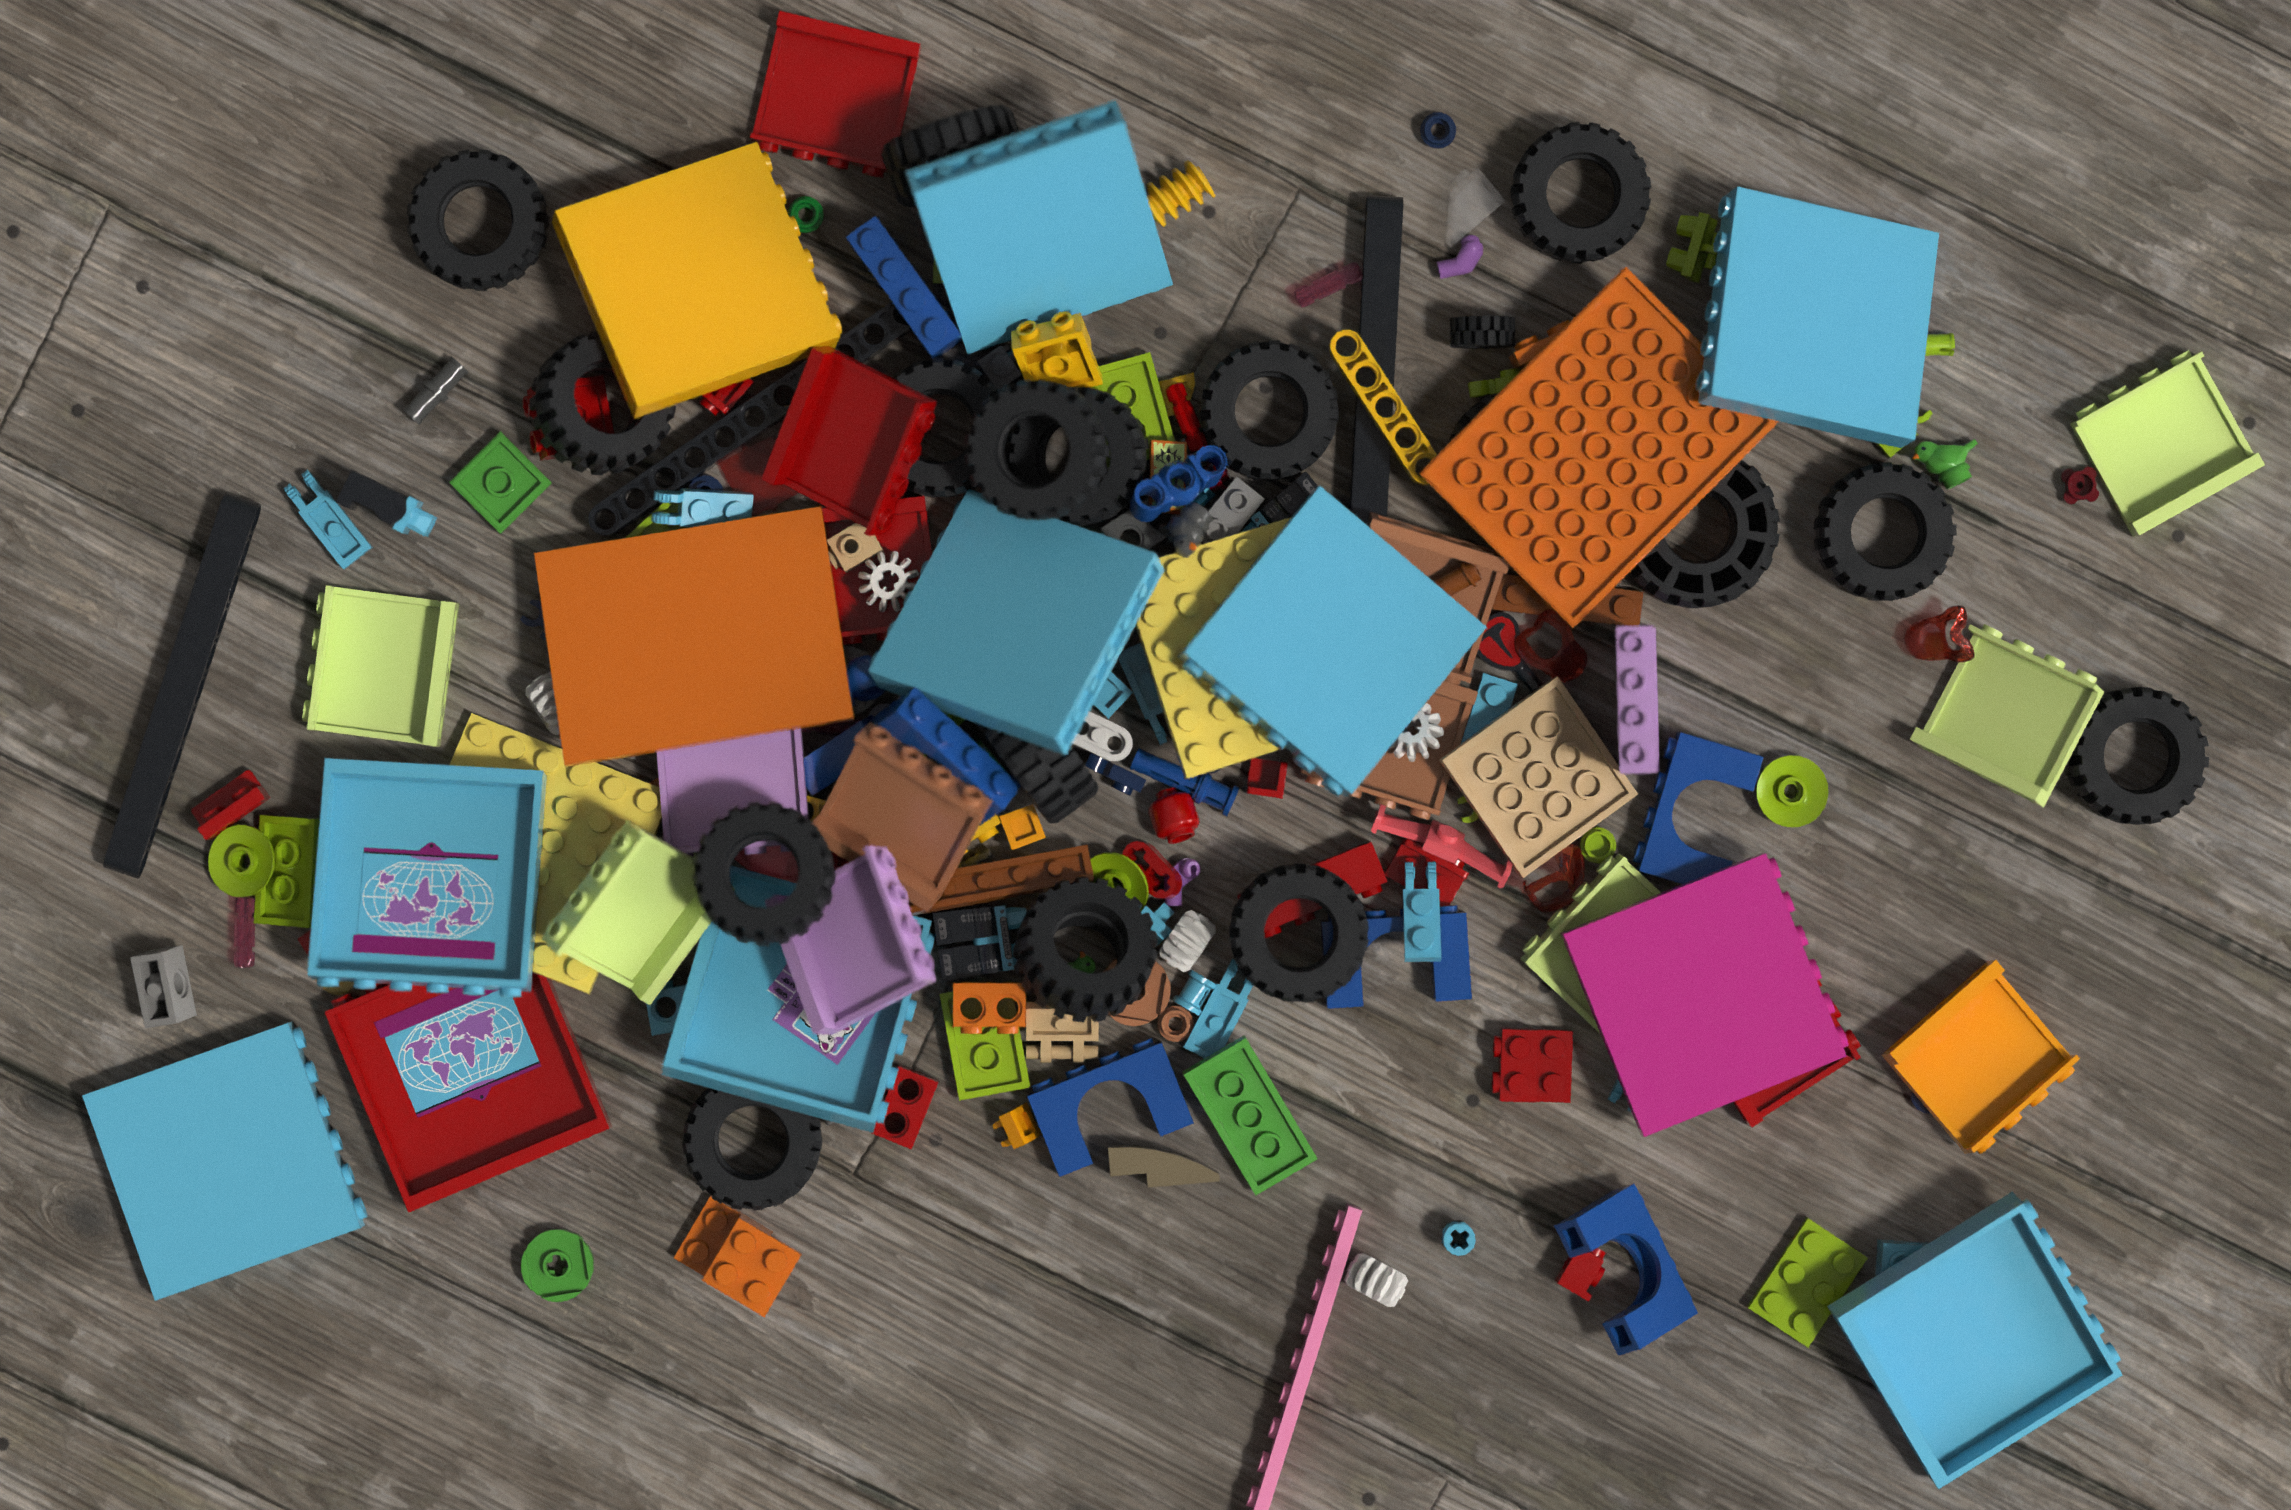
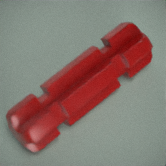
M1181 382L1168 386L1165 389V393L1169 403L1174 405L1172 410L1182 434L1187 436L1185 439L1187 446L1191 452H1197L1202 447L1207 446L1208 442L1204 433L1199 430L1201 425L1191 401L1186 399V396H1188L1186 389Z

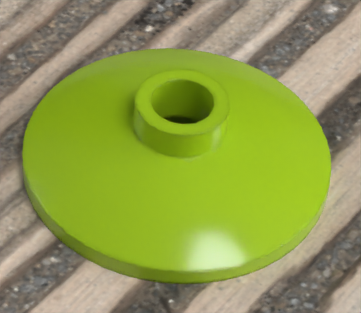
M1789 755L1773 760L1763 769L1757 781L1756 797L1761 811L1769 820L1780 826L1794 828L1811 823L1822 813L1828 800V783L1823 771L1813 761L1802 756ZM1789 784L1797 788V794L1793 798H1788L1784 794V789Z
M235 825L222 831L213 841L208 856V867L212 880L221 891L234 897H249L260 892L270 881L275 866L274 850L269 839L259 829L249 825ZM247 855L250 857L248 868L244 864V859Z
M1115 852L1099 853L1090 859L1094 883L1097 878L1108 880L1107 886L1116 889L1117 885H1120L1127 890L1125 895L1128 898L1136 897L1143 904L1141 910L1144 908L1149 895L1148 883L1144 873L1134 861Z

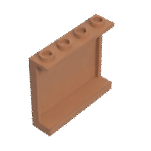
M1370 512L1366 525L1432 581L1461 566L1460 562L1462 561L1476 565L1482 576V579L1477 582L1478 586L1474 588L1471 585L1451 597L1485 626L1487 625L1503 574H1507L1509 564L1494 549ZM1484 631L1444 681L1460 685L1461 680L1471 683L1472 676L1470 673Z
M1443 681L1426 702L1432 708L1431 714L1438 713L1441 718L1438 726L1443 728L1444 735L1436 738L1440 744L1439 749L1428 747V759H1424L1421 752L1416 753L1415 761L1409 762L1407 752L1398 759L1394 755V748H1389L1358 788L1349 796L1360 799L1362 792L1376 796L1374 803L1378 805L1382 804L1395 810L1396 804L1399 803L1411 807L1410 815L1426 820L1430 819L1431 814L1440 816V808L1450 775L1439 759L1461 744L1478 691ZM1414 726L1407 729L1412 736L1418 733ZM1301 768L1300 773L1307 775L1305 782L1324 787L1321 784L1323 779L1314 771L1308 773Z
M870 722L855 737L854 742H856V745L821 813L812 822L824 837L829 849L848 862H852L865 855L863 847L867 845L887 847L894 857L896 863L895 871L900 884L908 894V900L928 912L945 891L993 800L985 796L978 788L970 786L952 775L947 768L938 766L921 755L917 749L897 740L886 729Z

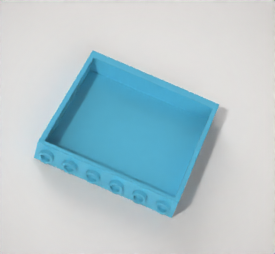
M2013 1192L1827 1306L1926 1474L1938 1489L2122 1376L2116 1364L2121 1361L2120 1356L2110 1342L2106 1344L2103 1342L2100 1334L2105 1331L2093 1313L2088 1316L2083 1307L2088 1304V1301L2077 1285L2072 1287L2067 1277L2072 1274L2064 1260L2060 1256L2055 1259L2050 1250L2055 1246L2053 1240L2044 1227L2039 1230L2034 1222L2038 1218V1214L2028 1199L2021 1201Z

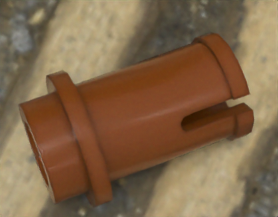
M1462 561L1460 562V567L1433 582L1450 596L1471 585L1475 588L1478 586L1477 582L1482 579L1476 565Z

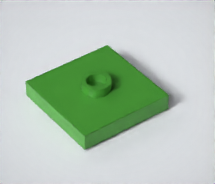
M501 431L449 482L500 534L552 484Z

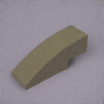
M1108 1145L1110 1177L1146 1173L1148 1188L1220 1182L1218 1171L1200 1161L1176 1152L1139 1145Z

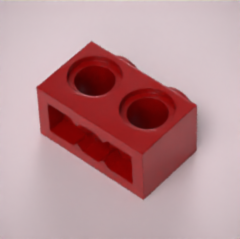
M899 1064L893 1090L885 1089L888 1093L884 1101L889 1102L886 1116L893 1112L900 1113L905 1118L906 1126L899 1132H892L886 1127L884 1119L883 1124L876 1122L874 1132L871 1134L912 1150L939 1080ZM904 1079H913L919 1085L918 1095L911 1099L904 1098L899 1093V1083Z

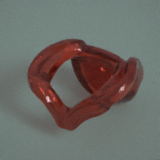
M1962 605L1951 606L1940 615L1918 620L1905 633V645L1910 654L1917 659L1925 661L1952 660L1962 663L1975 658L1971 642L1962 636V630L1967 624V611ZM1952 619H1956V622L1950 629V638L1953 643L1961 648L1960 650H1953L1946 639V626Z
M1548 609L1542 612L1536 618L1534 626L1525 629L1514 640V647L1517 653L1526 663L1540 669L1551 678L1558 676L1561 682L1576 679L1583 673L1587 665L1588 656L1586 651L1574 639L1569 625L1554 610ZM1544 622L1554 627L1562 637L1560 650L1549 659L1539 657L1527 641V638L1534 635L1543 626Z
M1571 843L1555 855L1559 871L1546 875L1530 884L1527 880L1522 882L1523 892L1528 895L1538 910L1542 912L1555 911L1574 900L1572 895L1583 884L1584 857L1577 845ZM1564 880L1568 882V889L1563 894L1547 902L1541 903L1535 892H1538L1552 882Z

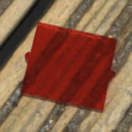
M772 436L749 448L743 446L741 452L719 463L733 491L751 492L754 495L752 517L770 508L776 510L778 504L799 494V492L784 484L772 486L761 480L775 445Z

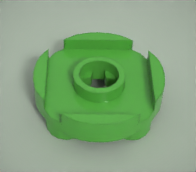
M550 1229L537 1235L528 1244L521 1259V1273L525 1284L536 1295L541 1296V1298L547 1301L563 1302L576 1297L588 1286L594 1273V1257L590 1246L580 1234L573 1233L567 1229ZM554 1255H560L561 1260H566L568 1263V1267L563 1268L562 1275H556L555 1270L548 1269V1263L553 1261Z

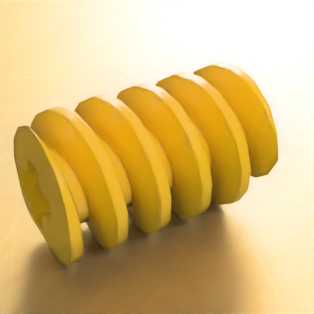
M1188 160L1184 162L1185 174L1179 169L1173 168L1171 170L1173 181L1161 175L1159 176L1160 188L1151 182L1146 185L1147 199L1153 219L1162 227L1166 226L1165 214L1167 213L1175 220L1179 219L1177 207L1181 206L1188 213L1191 212V199L1203 205V192L1208 193L1213 198L1216 197L1200 167H1196Z

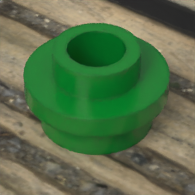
M799 197L791 203L788 209L789 217H795L802 233H810L817 230L824 219V211L821 204L812 197ZM805 208L813 212L812 219L807 222L799 218L800 211Z

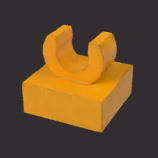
M1034 804L999 816L1012 850L1046 838Z
M1027 1102L999 1116L1000 1120L993 1124L994 1129L1003 1127L1008 1136L1006 1140L1000 1142L1002 1147L1012 1145L1013 1149H1016L1042 1135Z

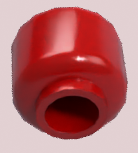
M1168 788L1158 792L1155 795L1156 800L1148 808V814L1155 835L1161 840H1167L1169 844L1180 843L1195 836L1194 830L1198 828L1200 818L1192 796L1186 792H1177L1176 788Z

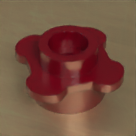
M2088 466L2081 471L2066 469L2062 472L2061 480L2065 483L2066 491L2063 499L2066 503L2075 504L2078 500H2087L2088 502L2097 500L2099 491L2096 489L2095 478L2097 472L2094 468ZM2078 482L2083 483L2082 489L2077 488Z

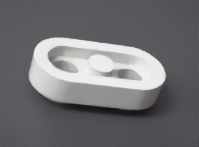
M1089 711L1084 720L1088 723L1089 730L1084 735L1077 733L1073 744L1109 761H1120L1126 758L1131 752L1133 745L1130 733L1125 728ZM1117 736L1120 738L1122 744L1118 750L1109 749L1107 741L1110 737Z

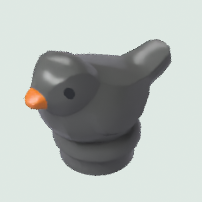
M1191 502L1187 507H1183L1180 510L1179 516L1173 517L1168 523L1160 524L1158 531L1162 535L1171 536L1177 553L1187 558L1201 545L1204 538L1203 533L1209 530V524L1213 521V518L1204 507L1198 503Z

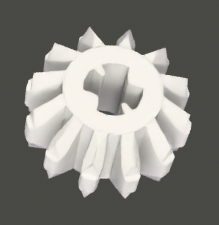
M882 551L878 552L877 557L881 565L876 566L870 559L865 561L867 567L872 569L873 572L872 574L859 572V578L870 580V584L862 585L859 587L860 593L874 591L866 601L870 606L879 597L882 598L879 605L881 612L886 611L888 600H892L893 609L896 612L900 611L901 608L897 598L901 596L905 599L907 595L905 593L906 589L913 590L916 584L908 583L907 579L919 576L918 570L905 573L904 570L912 561L907 557L899 566L896 565L899 553L896 551L892 552L890 563H886L885 555ZM891 571L892 577L895 574L898 575L899 582L894 584L895 590L886 592L887 588L881 589L879 581L884 579L883 573Z
M550 671L534 679L526 687L525 695L546 728L552 734L558 735L560 731Z
M1424 704L1390 748H1394L1396 758L1403 757L1407 752L1409 762H1414L1416 753L1421 752L1422 757L1428 759V747L1439 749L1440 744L1436 738L1443 736L1444 730L1438 726L1441 721L1440 715L1438 713L1431 714L1432 708L1430 704ZM1414 726L1418 733L1412 736L1407 729Z
M1193 910L1185 912L1160 948V957L1174 969L1177 968L1182 972L1189 971L1216 933V926L1201 913L1198 914Z
M1364 1253L1357 1254L1353 1262L1351 1261L1344 1278L1347 1286L1387 1307L1396 1306L1398 1300L1402 1298L1408 1282L1406 1275Z

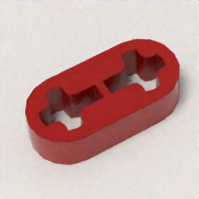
M1134 841L1124 848L1122 855L1134 862L1137 859L1134 854L1135 851L1146 852L1143 858L1150 865L1149 868L1143 864L1137 865L1146 877L1149 894L1160 899H1171L1178 895L1182 887L1181 876L1153 845L1147 842ZM1155 873L1160 876L1170 877L1167 881V884L1170 886L1168 890L1158 889L1161 882L1154 875Z

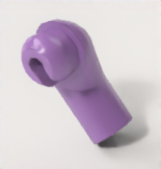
M1467 235L1461 240L1462 248L1456 258L1437 261L1440 279L1468 274L1473 271L1483 255V245L1476 235Z
M1191 858L1180 859L1173 865L1181 876L1182 887L1200 873L1199 863ZM1164 876V889L1166 890L1170 888L1167 884L1169 876ZM1182 887L1174 898L1164 899V902L1169 907L1182 906Z

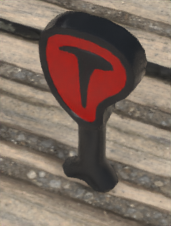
M1497 612L1491 614L1477 656L1496 669L1516 673L1532 693L1543 683L1527 665L1525 656L1519 649L1520 630L1517 621L1509 613Z

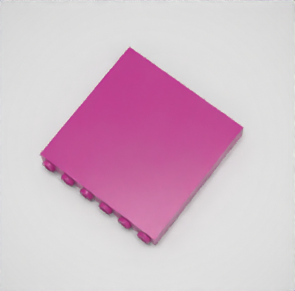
M1766 853L1757 854L1560 933L1640 1135L1643 1137L1847 1056L1844 1050L1845 1047L1849 1046L1846 1035L1841 1026L1835 1028L1830 1015L1835 1012L1832 1000L1828 992L1821 993L1817 980L1822 979L1819 967L1814 958L1808 960L1804 950V946L1808 945L1805 932L1801 925H1794L1790 915L1791 912L1795 911L1792 899L1788 891L1781 892L1777 879L1782 877L1775 858L1768 859Z

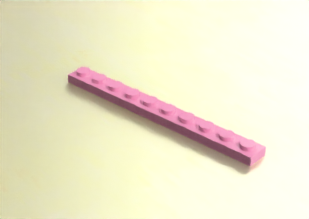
M1347 1203L1345 1211L1338 1210L1332 1230L1337 1231L1338 1234L1334 1246L1327 1244L1321 1265L1327 1266L1323 1280L1316 1279L1311 1299L1315 1300L1316 1304L1312 1314H1305L1300 1334L1306 1336L1302 1349L1295 1347L1289 1368L1295 1371L1291 1384L1284 1382L1278 1403L1284 1404L1280 1418L1274 1416L1269 1428L1268 1437L1272 1438L1273 1441L1270 1451H1263L1259 1460L1257 1472L1262 1473L1258 1487L1252 1485L1246 1506L1251 1507V1510H1269L1362 1214L1360 1207Z

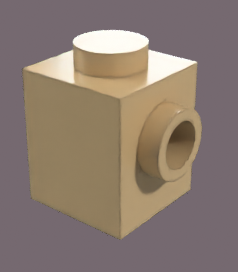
M855 523L827 540L830 545L828 549L829 557L835 569L842 566L847 573L864 563L867 559L876 556L878 552L884 551L876 536L865 535L866 528Z

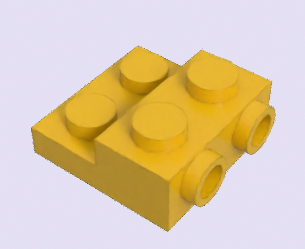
M1062 311L1055 314L1051 321L1036 324L1034 321H1025L1016 330L1011 331L1012 351L1025 381L1041 380L1059 383L1068 387L1085 388L1103 384L1102 373L1092 351L1091 338L1081 313L1071 315L1070 312Z

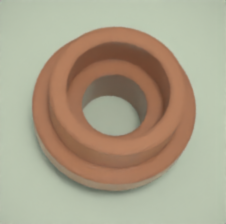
M1181 1006L1166 1008L1158 1018L1160 1034L1172 1042L1185 1040L1189 1037L1194 1026L1192 1015ZM1172 1017H1179L1182 1020L1183 1025L1179 1030L1170 1029L1168 1023Z

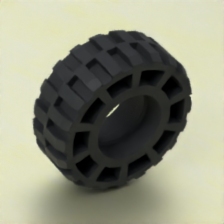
M1741 460L1707 494L1723 505L1730 520L1729 538L1724 548L1717 555L1704 561L1687 560L1674 553L1668 546L1665 538H1663L1628 573L1632 579L1634 578L1641 586V589L1650 596L1653 595L1666 604L1686 608H1705L1720 605L1740 597L1741 594L1751 589L1759 581L1764 571L1768 570L1773 560L1774 549L1778 546L1780 535L1777 534L1780 517L1772 498L1774 494L1770 486H1766L1760 477L1762 474L1754 466H1750Z

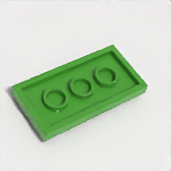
M1245 1035L1182 1071L1255 1196L1318 1159Z

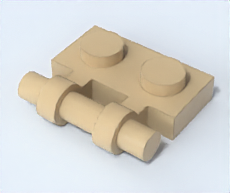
M1026 1002V1041H1041V1045H1026V1059H1040V1063H1051V1059H1073V1063H1084V1059H1098V1045H1084V1041H1098L1099 1021L1094 1022L1092 1017L1089 1016L1086 1017L1084 1023L1073 1022L1072 1015L1065 1014L1062 1019L1053 1015L1055 1010L1048 1005L1043 1009L1035 1002ZM1051 1041H1073V1045H1051Z

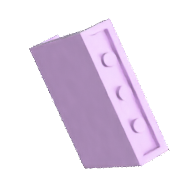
M1616 627L1620 774L1660 772L1656 627Z
M802 729L657 752L664 841L693 858L694 852H699L701 846L699 841L704 833L708 834L713 828L711 824L718 817L722 820L728 816V810L737 806L739 809L748 807V803L760 802L761 805H769L770 802L780 803L784 808H793L801 812L802 816L809 820ZM769 840L758 841L744 848L745 855L767 853L766 846L781 845V852H790L782 844Z
M867 845L863 847L865 855L835 870V884L832 886L831 891L833 897L830 905L826 904L822 911L823 917L818 923L814 921L808 927L809 931L801 937L798 934L789 938L790 942L781 944L813 1034L834 1035L936 981L932 970L933 961L925 951L920 938V926L911 914L907 903L908 894L899 882L895 871L896 863L894 857L887 847ZM775 895L765 900V904L767 907H772L781 903L789 896Z

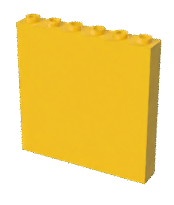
M757 142L584 200L554 212L552 225L634 419L808 358L812 347L830 346L836 348L840 334H842L839 318L835 313L831 314L826 304L828 301L826 288L822 281L816 280L812 271L814 269L812 255L807 248H802L798 238L800 237L799 225L794 216L789 217L784 206L786 204L784 190L780 184L775 185L771 175L773 168L767 152H761Z

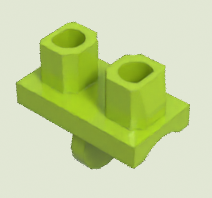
M1699 212L1698 217L1681 215L1676 228V234L1690 238V245L1688 251L1672 247L1669 251L1666 265L1681 273L1689 281L1699 283L1703 268L1712 270L1716 265L1717 252H1714L1713 247L1717 234L1714 232L1718 221L1711 218V215Z

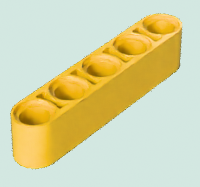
M1352 330L1337 332L1329 343L1331 358L1410 479L1421 486L1429 485L1423 478L1417 475L1415 465L1420 459L1431 461L1437 455L1361 337ZM1342 337L1352 339L1356 346L1355 353L1349 357L1341 356L1336 350L1338 339ZM1361 368L1371 369L1375 374L1374 385L1370 387L1360 386L1356 381V372ZM1388 398L1394 403L1395 413L1392 417L1383 418L1377 414L1375 405L1379 399ZM1407 428L1414 433L1415 443L1412 447L1402 448L1396 443L1395 435L1398 430Z

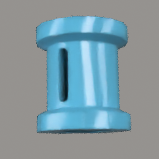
M1190 969L1188 981L1180 994L1175 995L1172 1000L1200 1016L1202 1004L1209 992L1214 990L1217 984Z
M1452 1221L1442 1230V1243L1451 1254L1457 1256L1466 1255L1474 1248L1476 1242L1475 1234L1465 1222ZM1457 1230L1459 1233L1467 1232L1464 1235L1466 1243L1463 1246H1460L1458 1243L1452 1246L1449 1244L1453 1240L1451 1236L1452 1231Z

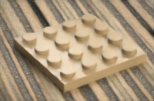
M1558 676L1552 677L1439 759L1507 860L1509 859L1512 862V867L1520 878L1529 875L1638 795L1626 775L1620 774L1619 765Z

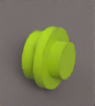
M1595 827L1583 834L1580 841V850L1588 861L1602 863L1608 856L1614 855L1616 840L1607 829Z

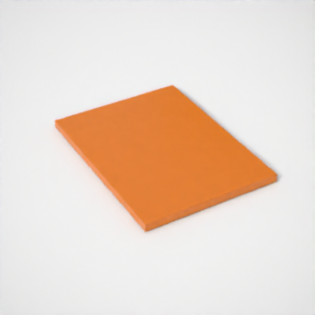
M1624 267L1418 473L1571 628H1574L1779 422L1698 404L1700 391L1696 389V382L1699 372L1703 369L1704 356H1701L1700 352L1702 343L1627 267Z
M821 506L534 553L563 759L566 767L854 720Z

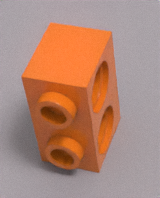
M953 982V1027H960V1033L981 1034L982 1027H997V1034H1018L1019 1027H1026V991L1022 987L1023 982ZM967 998H976L982 1005V1012L975 1018H968L961 1011L962 1002ZM1003 998L1014 999L1019 1007L1017 1014L1012 1018L1002 1017L997 1011V1005Z

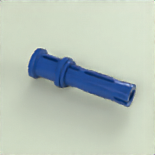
M1140 748L1130 767L1131 770L1190 794L1197 804L1203 802L1222 810V815L1226 817L1240 789L1238 786L1231 788L1217 782L1208 773L1185 780L1180 766L1156 757Z

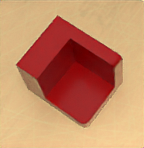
M1258 758L1251 759L1246 793L1283 799L1288 763Z

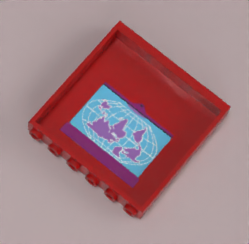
M532 972L531 992H521V997L519 998L499 996V990H485V995L482 996L463 994V988L450 987L448 988V993L426 992V986L412 985V991L390 990V985L376 983L375 989H365L366 995L354 1000L350 993L330 1001L333 1008L325 1011L327 1020L408 1213L612 1127L551 979Z

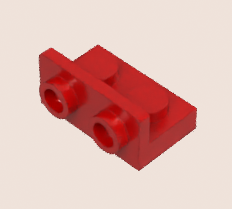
M246 770L192 808L191 812L201 825L197 829L205 840H212L271 797L251 770Z
M1404 838L1384 873L1385 876L1405 886V862H1413L1415 867L1414 889H1427L1425 873L1427 862H1436V889H1439L1440 906H1450L1463 881L1469 875L1467 871L1463 870L1466 863L1458 858L1455 864L1422 850L1423 843Z

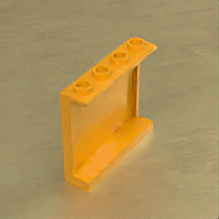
M1997 960L1985 962L1881 1054L1965 1154L1975 1153L1976 1151L1981 1154L1990 1148L1996 1141L1993 1136L2002 1128L2007 1131L2022 1119L2020 1112L2029 1104L2034 1107L2044 1100L2049 1094L2046 1089L2053 1082L2057 1081L2059 1084L2072 1075L2075 1071L2072 1066L2080 1059L2077 1055H2070L2004 978L2002 973L2005 969Z

